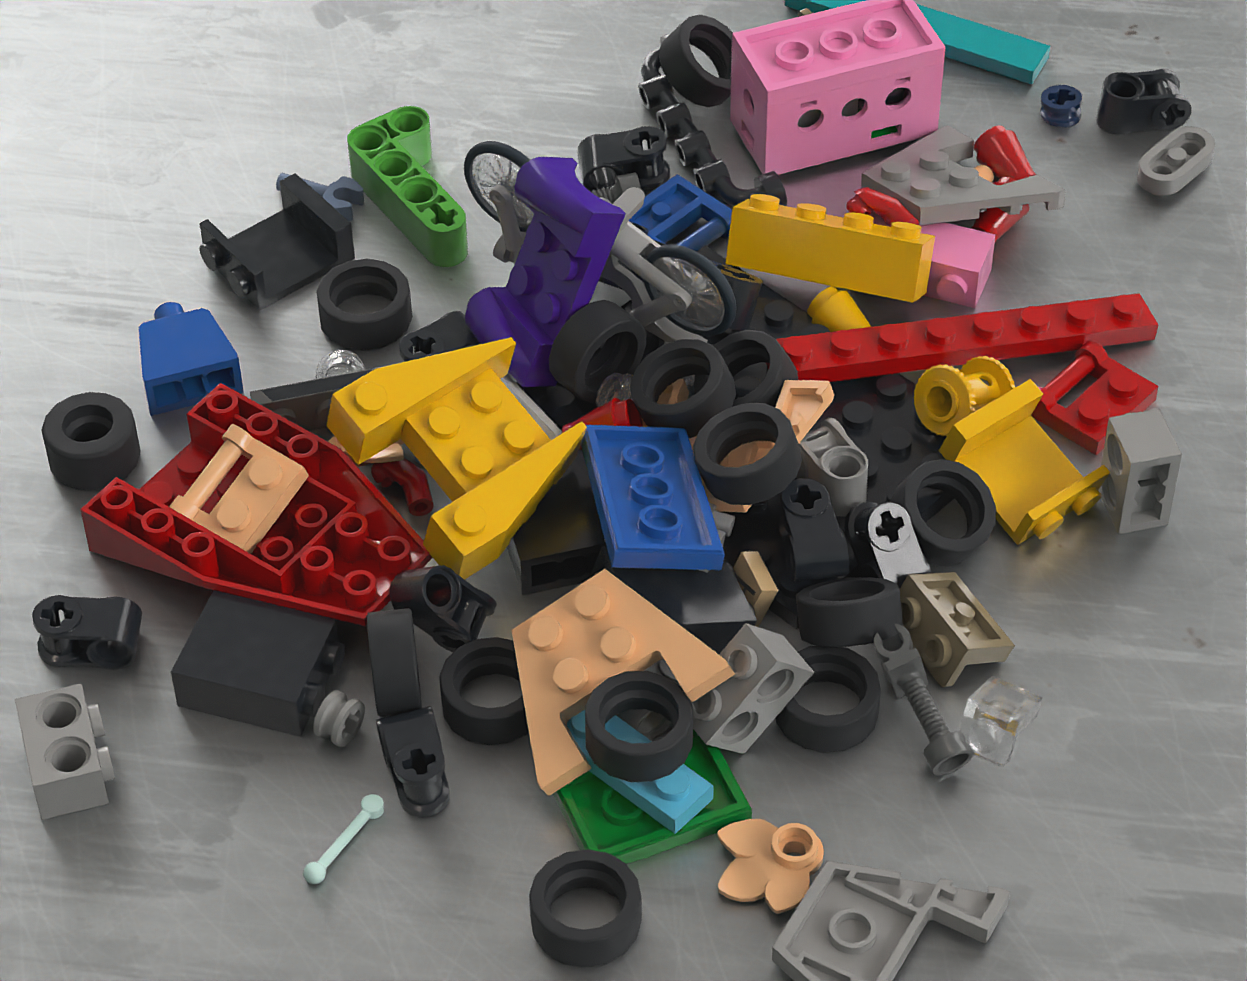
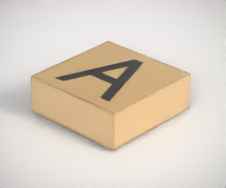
M758 551L741 552L733 569L747 601L754 608L757 619L755 626L759 627L778 589Z

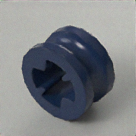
M1055 85L1045 89L1041 94L1042 107L1040 108V116L1043 121L1049 125L1062 128L1077 124L1082 115L1080 107L1082 105L1081 92L1068 85Z

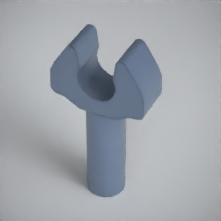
M281 173L278 176L276 182V189L281 192L280 181L290 176L289 174ZM342 176L329 186L303 179L348 221L353 220L352 204L364 205L363 188L352 178Z

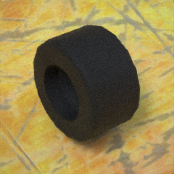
M81 393L72 395L57 403L45 416L41 431L52 474L61 483L75 489L98 490L107 486L115 477L124 480L137 466L141 450L132 410L122 399L107 393Z

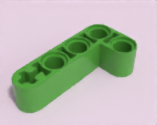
M403 106L353 128L347 135L352 179L358 182L363 188V192L433 265L452 267L463 262L468 255L466 213L422 167L432 158L428 113L420 107Z

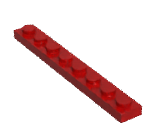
M1140 293L791 336L776 340L797 369L798 380L834 382L926 370L940 364L942 366L947 364L948 367L964 365L967 361L978 356L1003 360L1078 350L1088 341H1095L1101 346L1155 340L1159 324Z

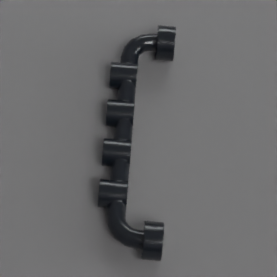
M669 34L661 36L660 45ZM660 47L651 51L643 60L641 67L644 81L638 84L641 100L647 109L656 106L661 107L662 110L656 112V117L660 130L664 132L666 138L677 133L680 138L675 140V148L681 163L687 166L697 162L699 167L693 170L697 187L707 194L716 191L725 203L732 206L750 199V196L753 194L777 197L780 199L779 205L787 206L784 186L775 171L755 177V188L740 189L732 183L724 161L722 159L717 160L711 151L706 134L703 130L698 131L693 124L687 105L684 102L680 103L674 95L672 85L668 82L665 74H660Z

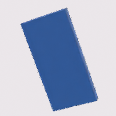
M586 425L587 428L581 448L612 567L722 570L725 556L686 429Z

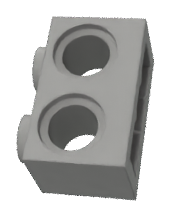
M1160 409L1127 413L1121 416L1110 417L1108 420L1101 466L1105 465L1110 474L1098 491L1102 494L1101 499L1118 534L1165 526L1169 523L1182 453Z
M747 623L719 654L728 662L735 675L692 702L693 729L704 743L745 754L814 674V671L783 635Z
M82 683L15 699L32 786L41 820L109 804L104 782L115 779L108 746L96 748L94 738L105 736L98 703L86 704Z

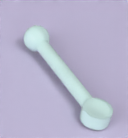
M370 794L365 796L361 801V812L317 862H310L305 866L303 876L308 883H321L326 876L325 869L369 819H376L382 816L384 813V801L379 795Z

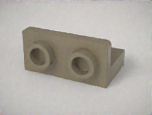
M956 572L910 574L899 589L903 627L908 630L911 636L913 649H917L922 663L941 687L953 686L966 665L1005 662L1015 647L1013 642Z

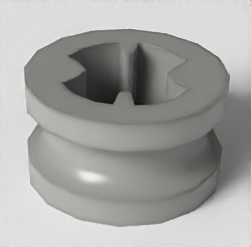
M339 690L331 692L317 711L313 726L314 733L322 739L331 736V741L335 745L345 747L353 740L361 727L365 714L364 703L358 699L348 701L347 695Z

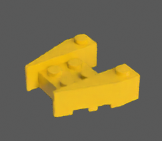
M512 337L376 368L335 392L331 398L326 426L358 465L401 439L452 501L430 516L423 546L439 566L445 565L451 568L464 580L500 557L514 534L523 523L528 521L542 498L553 484L559 481L576 459L587 428L581 421L551 440L501 381V378L508 374L516 342Z

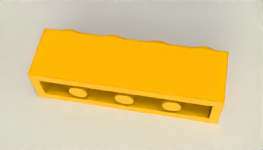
M753 194L750 196V199L733 206L725 261L727 265L912 303L927 292L935 236L921 233L919 225L907 222H893L891 227L873 224L874 218L866 214L845 213L843 218L826 214L825 207L809 203L797 204V208L779 205V198L764 194Z

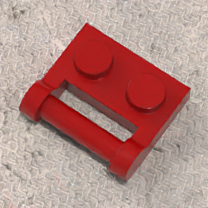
M1088 341L1076 351L1075 359L1044 387H1038L1043 396L1031 416L1094 455H1098L1104 449L1109 418L1145 411L1156 401L1159 386L1108 357L1106 350L1099 343ZM1088 374L1098 379L1067 408L1057 403Z

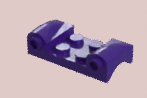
M536 157L519 169L514 186L515 196L530 208L534 216L527 228L525 239L514 267L510 272L506 287L484 288L475 293L467 304L465 324L480 344L510 337L516 342L508 373L522 387L556 386L557 381L549 371V355L553 342L563 325L578 310L590 303L626 214L620 207L597 197L580 183L575 174L578 163L573 158Z

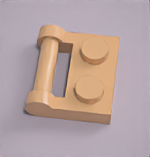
M231 424L222 436L224 440L223 445L184 496L178 495L169 507L251 554L309 477V474L302 465L256 440L239 426ZM243 455L250 459L210 514L202 511L203 505L239 457Z

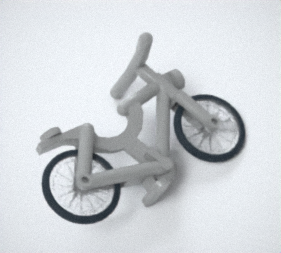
M485 141L476 144L467 153L464 161V175L474 199L489 216L501 225L503 234L495 244L493 256L504 263L510 261L515 264L525 239L527 228L534 216L530 208L517 199L514 192L517 173L530 159L519 150L507 144ZM628 188L613 203V205L620 207L626 214L600 277L613 281L632 299V310L629 314L637 319L645 330L664 340V344L680 339H699L707 343L708 340L701 336L721 334L732 325L735 319L736 300L729 282L722 272L700 253L680 245L661 246L629 222L633 215L643 206L645 194L639 188ZM601 197L604 201L612 204L608 199ZM618 259L626 266H628L631 270H633L635 273H637L639 276H641L643 278V282L640 279H638L633 273H631L628 269L618 263Z

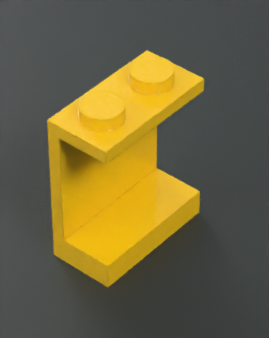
M1031 379L953 424L939 449V452L946 460L962 463L981 477L989 487L995 502L996 520L1017 545L1033 535H1036L1039 539L1047 537L1064 521L1063 517L1073 510L1077 515H1081L1092 508L1101 499L1102 494L1098 490L1110 474L1105 465H1102L1083 477L1035 421L1031 414L1042 398L1043 393Z

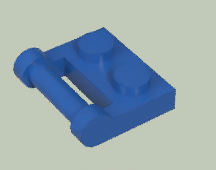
M677 174L646 195L643 206L629 221L647 228L650 238L665 244L700 218H703L708 222L676 244L697 252L717 238H727L729 236L732 210Z

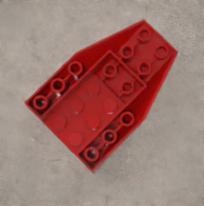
M222 383L218 384L186 413L191 442L140 489L115 477L80 509L89 551L204 588L362 626L367 625L368 613L379 612L390 602L389 590L391 582L397 574L406 570L423 568L433 558L423 546L424 540L341 448ZM231 424L239 426L256 440L302 465L309 474V477L251 554L169 507L178 495L184 496L223 445L224 440L222 436ZM243 455L239 457L203 505L202 511L210 514L250 459Z

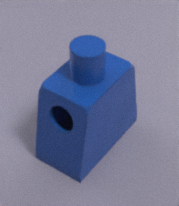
M166 302L155 310V320L143 322L138 327L142 377L150 416L194 406L220 383L240 394L244 393L237 352L209 310L200 308L184 312L180 304Z

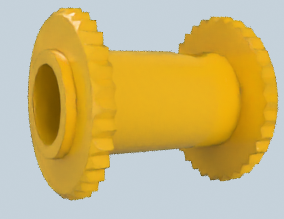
M978 356L977 358H972L962 365L960 370L958 368L954 369L953 366L948 367L947 364L932 366L925 373H922L921 378L918 379L914 390L915 410L926 429H929L931 433L934 432L936 435L945 437L948 435L953 424L1014 389V380L1004 364L993 357ZM981 379L987 381L989 383V386L986 385Z

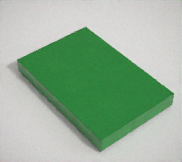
M694 729L693 746L683 764L713 785V800L676 834L589 770L553 793L580 850L589 849L606 852L626 864L716 834L718 830L729 824L752 819V808L720 749L706 745Z

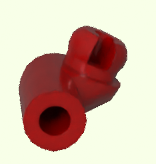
M868 187L859 188L854 191L856 195L849 199L846 204V208L850 213H861L870 216L874 211L889 227H891L893 222H907L919 225V221L897 198Z
M405 457L399 461L374 463L372 465L371 474L376 483L381 482L382 487H390L396 481L403 487L410 514L424 516L433 510L434 503L427 475L421 468Z

